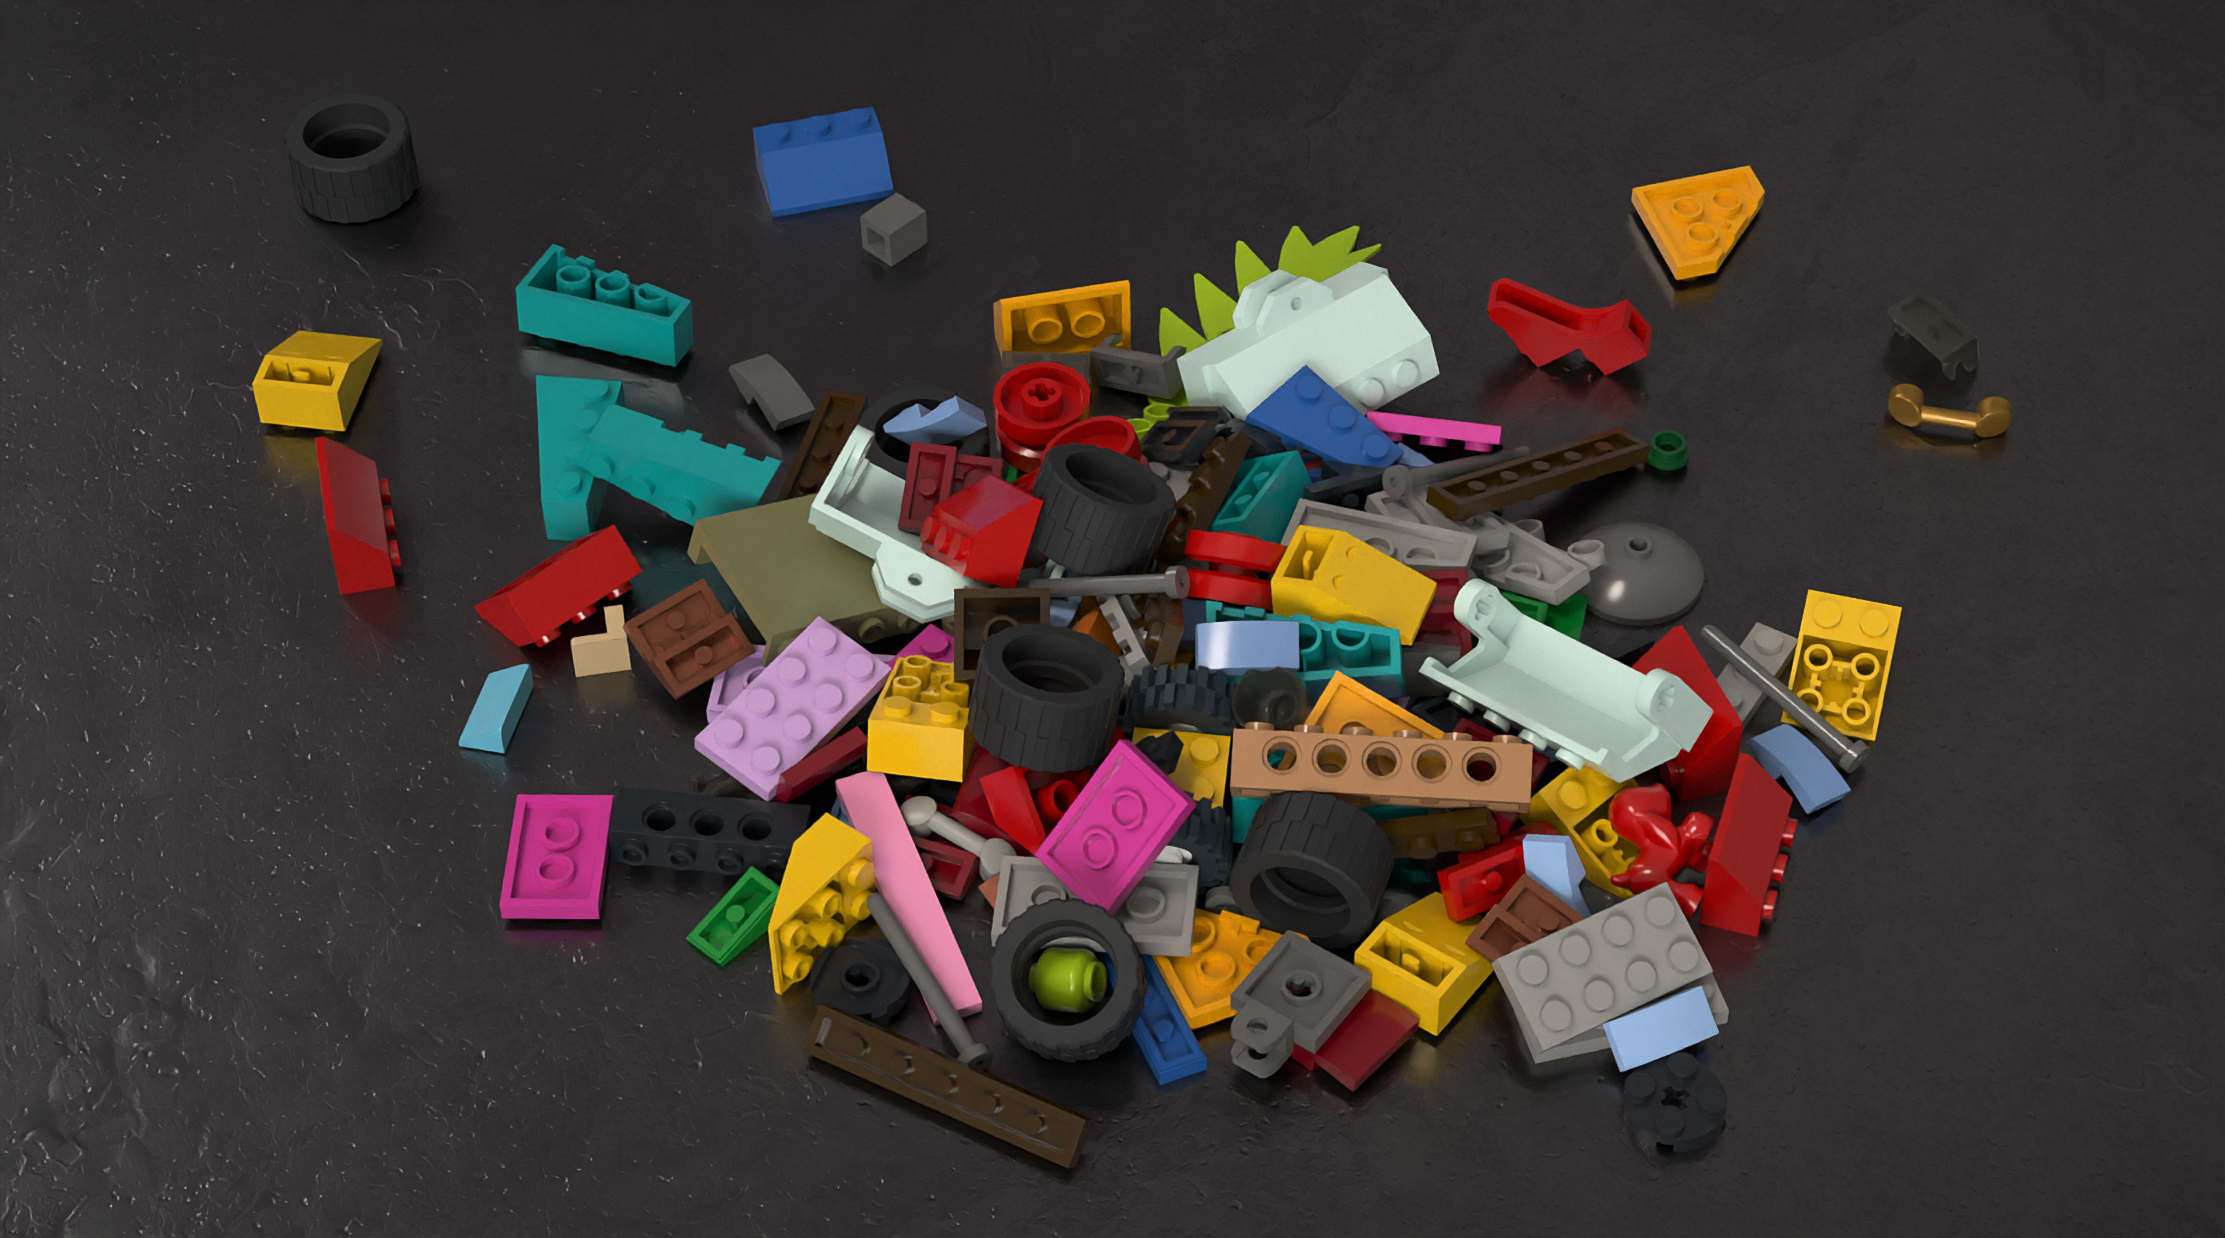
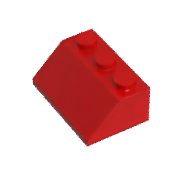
M324 436L315 438L326 527L341 595L395 586L393 568L400 567L401 560L397 540L389 541L388 536L397 535L393 510H384L385 505L392 504L388 478L379 479L375 461Z
M988 475L934 506L932 515L925 519L921 528L920 541L922 546L920 550L965 577L1004 588H1015L1043 500L997 476Z
M611 525L580 537L473 607L483 619L516 646L521 647L535 642L539 648L562 634L558 626L571 619L573 624H576L597 611L594 605L596 601L604 596H607L609 601L630 590L633 586L629 580L641 573L642 569L615 525Z
M1683 625L1673 627L1630 668L1644 675H1647L1654 669L1661 668L1679 677L1714 710L1691 750L1687 752L1681 748L1675 758L1659 765L1662 781L1667 787L1671 786L1680 802L1684 803L1729 790L1738 762L1743 723Z
M1122 727L1115 728L1112 744L1106 755H1109L1120 739L1126 740ZM1094 764L1085 766L1084 769L1070 770L1063 773L1038 772L1013 765L982 777L979 780L996 825L1035 856V853L1088 783Z
M1740 753L1710 852L1699 923L1758 937L1762 919L1772 920L1778 897V891L1771 890L1772 883L1782 884L1788 855L1781 854L1783 846L1792 848L1798 820L1790 818L1793 798L1748 754Z

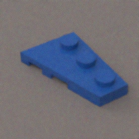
M1307 365L1303 366L1250 412L1244 422L1259 429L1261 427L1281 437L1280 442L1293 449L1300 446L1321 456L1322 462L1331 461L1387 469L1399 463L1404 454L1400 447Z

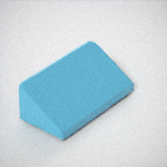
M530 664L517 665L488 675L460 737L459 746L505 753L534 687Z

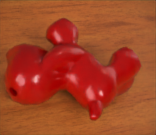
M1654 783L1651 786H1632L1620 790L1610 802L1608 818L1612 830L1619 837L1635 844L1639 854L1630 864L1627 871L1610 877L1611 884L1616 887L1627 888L1636 896L1667 881L1685 918L1688 920L1696 910L1704 890L1693 883H1680L1672 879L1683 867L1690 868L1700 874L1705 872L1713 842L1706 838L1714 824V818L1702 812H1692L1688 814L1682 825L1678 827L1670 821L1672 811L1671 794L1663 784Z

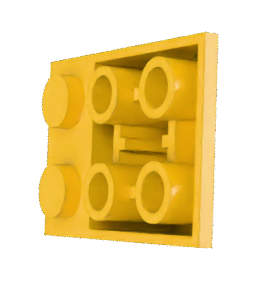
M297 331L265 355L252 383L260 422L345 432L382 346V339Z
M1299 525L1271 579L1273 614L1293 617L1294 613L1312 616V620L1334 624L1337 620L1399 629L1402 645L1412 646L1436 593L1437 583L1345 531Z
M1808 589L1788 688L1845 737L1875 742L1902 607ZM1783 709L1781 724L1787 723L1790 726L1806 729Z
M910 655L905 658L898 657L868 718L867 771L957 782L963 781L972 759L976 737L970 732L968 721L974 682H954V662L931 661L930 658L923 655Z
M1583 765L1580 771L1569 767L1531 798L1528 813L1522 812L1519 818L1525 825L1538 820L1546 821L1554 827L1559 836H1570L1586 871L1584 877L1621 903L1635 895L1627 888H1620L1611 884L1610 877L1627 871L1630 864L1639 854V850L1635 844L1619 837L1612 830L1608 818V808L1612 798L1620 790L1639 785L1633 777L1618 783L1586 765Z
M827 812L794 842L768 926L775 992L780 995L794 982H799L806 977L816 957L825 948L834 944L835 949L842 941L844 935L859 920H865L871 914L867 908V897L872 893H876L872 840Z
M1434 892L1384 919L1355 951L1354 957L1355 966L1372 974L1371 989L1386 996L1420 1019L1418 1026L1435 1036H1438L1494 970L1489 961L1465 944V940L1484 917L1476 914L1461 921L1448 919L1443 895L1438 892Z

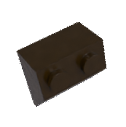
M1050 588L954 589V682L975 681L980 650L991 635L997 634L1005 628L1016 627L1020 624H1050Z

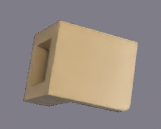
M622 605L604 607L607 633L572 638L571 649L576 677L631 670L627 634L622 628L625 624Z

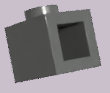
M897 192L860 216L863 249L891 267L928 243L926 211L917 203L911 202Z

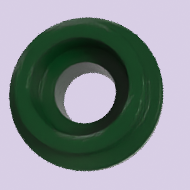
M1658 431L1647 442V444L1651 445L1648 463L1658 469L1675 470L1683 467L1688 462L1689 446L1684 436L1676 431Z

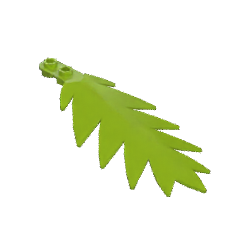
M1293 226L1282 246L1278 269L1299 278L1303 276L1321 283L1359 262H1366L1381 250V244L1352 252L1360 231L1359 226H1352L1312 246L1300 228ZM1243 241L1236 242L1235 270L1240 298L1244 287L1272 272ZM1196 273L1194 275L1195 299L1206 339L1168 308H1161L1159 327L1161 356H1165L1174 346L1187 347L1185 353L1187 354L1234 329L1235 324L1232 316L1237 303L1200 273ZM1184 386L1172 399L1146 395L1151 405L1144 409V418L1127 420L1134 427L1139 441L1158 420H1167L1169 415L1166 410L1169 407L1189 406Z

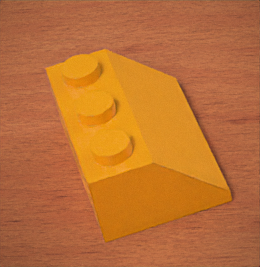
M1129 280L1000 299L993 304L995 338L1004 369L1042 362L1043 356L1089 357L1091 356L1090 350L1094 346L1098 347L1110 334L1122 335V340L1115 347L1131 350Z

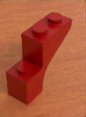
M1508 278L1499 279L1492 283L1487 307L1490 319L1510 336L1517 349L1522 354L1527 355L1537 367L1581 348L1585 358L1589 362H1594L1606 376L1648 356L1652 326L1628 299L1603 308H1581Z

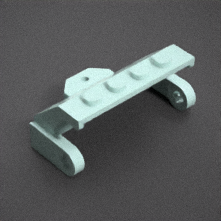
M1359 262L1321 283L1303 276L1299 278L1280 269L1244 287L1232 316L1235 324L1234 329L1177 359L1189 406H1220L1230 419L1231 412L1236 418L1245 421L1250 412L1305 365L1312 369L1363 416L1367 415L1368 411L1378 409L1440 374L1430 334L1390 281L1387 269L1365 262ZM1218 424L1214 429H1216V428H1218V427H1220V426H1223V425H1225V424ZM1260 427L1274 441L1281 443V437ZM1281 443L1282 445L1285 446V448L1287 449V451L1298 450V452H1299V451H1301V450L1304 449V448H1302V447H1300V446H1297L1296 449H1293V448H1291V447H1289V446H1287V445Z
M857 425L812 503L808 522L815 525L816 530L875 559L871 574L881 603L922 624L954 615V589L995 588L996 585L965 577L920 550L922 546L920 536L898 529L905 480L870 463L865 458L875 433ZM1049 558L1047 563L1035 569L1033 567L1021 569L1018 580L1062 578L1067 568L1056 564Z
M1479 578L1468 581L1461 588L1454 604L1455 618L1479 639L1477 646L1449 668H1446L1438 660L1428 657L1419 670L1421 674L1440 690L1450 694L1447 700L1459 709L1472 714L1475 708L1485 713L1482 718L1497 729L1507 733L1513 727L1521 731L1518 737H1521L1527 744H1533V748L1543 752L1548 745L1557 750L1555 757L1571 768L1580 771L1583 765H1586L1618 783L1675 758L1681 748L1689 752L1714 712L1679 677L1661 668L1654 669L1647 675H1644L1522 614L1500 594L1497 587Z

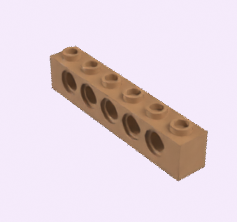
M1264 722L1245 723L1244 729L1234 728L1230 780L1231 797L1269 799L1273 796H1280L1282 793L1309 791L1316 794L1331 795L1346 803L1453 809L1487 807L1490 811L1527 813L1529 811L1533 744H1522L1521 737L1498 735L1492 737V742L1472 741V735L1453 732L1443 734L1442 739L1423 738V733L1414 730H1396L1393 732V737L1373 736V730L1361 727H1349L1343 729V734L1323 733L1324 728L1316 725L1294 726V732L1274 731V725ZM1278 750H1287L1295 756L1296 762L1292 768L1286 771H1278L1270 766L1268 759ZM1337 753L1344 758L1346 765L1341 771L1330 774L1322 771L1317 763L1324 754ZM1378 755H1384L1392 759L1396 767L1387 776H1377L1370 772L1367 767L1370 759ZM1435 758L1444 765L1445 772L1438 778L1428 779L1418 772L1417 765L1423 759ZM1481 760L1488 762L1493 767L1495 774L1491 779L1480 782L1469 776L1467 767L1472 762Z

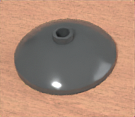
M1638 521L1617 522L1594 529L1579 540H1598L1604 544L1606 562L1590 571L1591 581L1574 593L1588 595L1587 610L1603 619L1632 626L1661 624L1683 615L1696 603L1701 594L1704 568L1699 555L1685 539L1666 528Z

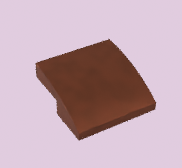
M704 578L627 621L622 627L649 668L675 700L756 652L732 613H725Z
M1523 873L1499 904H1494L1465 940V944L1487 961L1493 963L1502 956L1586 918Z

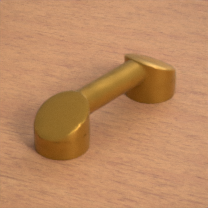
M1899 384L1893 387L1888 397V410L1895 420L1909 427L1926 423L1974 430L1978 436L1993 437L2004 432L2012 422L2013 407L2009 401L2001 397L1992 396L1981 400L1977 406V413L1924 406L1922 390L1911 384Z

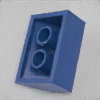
M874 107L852 109L846 112L812 116L806 119L772 123L767 126L753 128L756 167L773 218L884 198L894 194L883 133Z

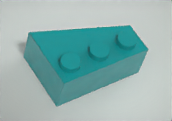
M1298 450L1243 460L1208 532H1236L1257 536L1263 541L1280 544L1299 499H1303L1304 486L1312 484Z

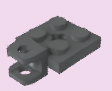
M1287 930L1230 995L1231 1008L1238 1012L1231 1023V1037L1236 1040L1231 1050L1232 1062L1259 1078H1266L1275 1073L1294 1052V1043L1315 1054L1369 991L1372 985V974ZM1304 986L1310 987V995L1306 997L1294 996L1290 991L1291 988L1301 990ZM1255 1049L1258 1053L1267 1052L1268 1055L1263 1059L1256 1060L1251 1058L1249 1053Z

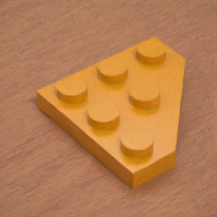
M1744 166L1636 187L1632 189L1631 201L1675 279L1680 280L1717 272L1763 205L1765 190L1751 167Z
M1339 671L1335 672L1304 725L1323 727V733L1343 734V729L1349 727L1373 730V736L1393 737V732L1396 730L1419 731L1423 733V738L1442 739L1443 734H1445L1443 731ZM1287 751L1276 770L1286 771L1292 768L1296 762L1295 756ZM1326 753L1318 760L1317 764L1322 771L1334 774L1341 771L1345 767L1346 762L1337 753ZM1384 755L1373 757L1367 764L1370 772L1377 776H1387L1396 767L1392 759ZM1435 758L1423 759L1417 765L1418 772L1428 779L1438 778L1445 772L1444 765ZM1351 803V804H1353L1354 806L1358 807L1357 809H1361V808H1365V807L1377 805V804Z
M1196 908L1191 957L1151 956L1191 1030L1235 1016L1238 1013L1231 1008L1230 995L1283 935L1260 928V921L1225 910H1222L1221 914L1218 915ZM1293 932V933H1295V934L1301 936L1302 938H1304V939L1310 941L1309 938H1308V936L1303 935V934H1300V933ZM1304 986L1301 990L1291 988L1290 991L1292 995H1297L1309 991L1310 987Z

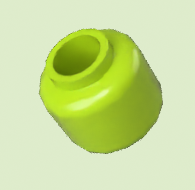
M1050 947L1042 953L1038 963L1035 962L1031 966L1029 972V987L1031 991L1036 993L1040 1005L1050 1011L1086 1013L1093 1008L1096 1002L1102 1000L1106 991V968L1103 963L1099 962L1093 951L1085 948Z

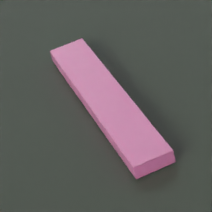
M865 771L835 780L836 792L851 827L872 840L875 884L879 894L885 897L960 1017L981 1012L982 1000L884 773ZM923 996L934 1025H940L941 1023Z

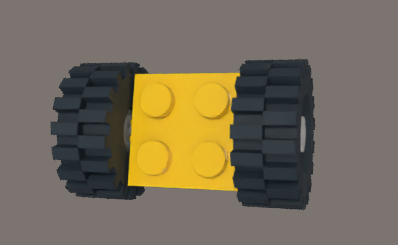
M1178 663L1177 669H1171L1168 664L1158 665L1157 673L1149 668L1142 671L1141 678L1135 676L1131 681V687H1128L1123 732L1126 740H1130L1135 745L1147 736H1155L1157 738L1174 730L1184 744L1175 772L1168 776L1197 805L1153 863L1199 865V895L1205 893L1206 886L1210 889L1218 887L1220 880L1224 881L1227 876L1233 829L1230 817H1225L1226 811L1223 809L1228 763L1232 761L1234 728L1244 729L1247 698L1244 692H1239L1240 685L1235 681L1226 683L1227 675L1219 671L1213 676L1208 674V667L1200 665L1198 670L1188 669L1189 664Z

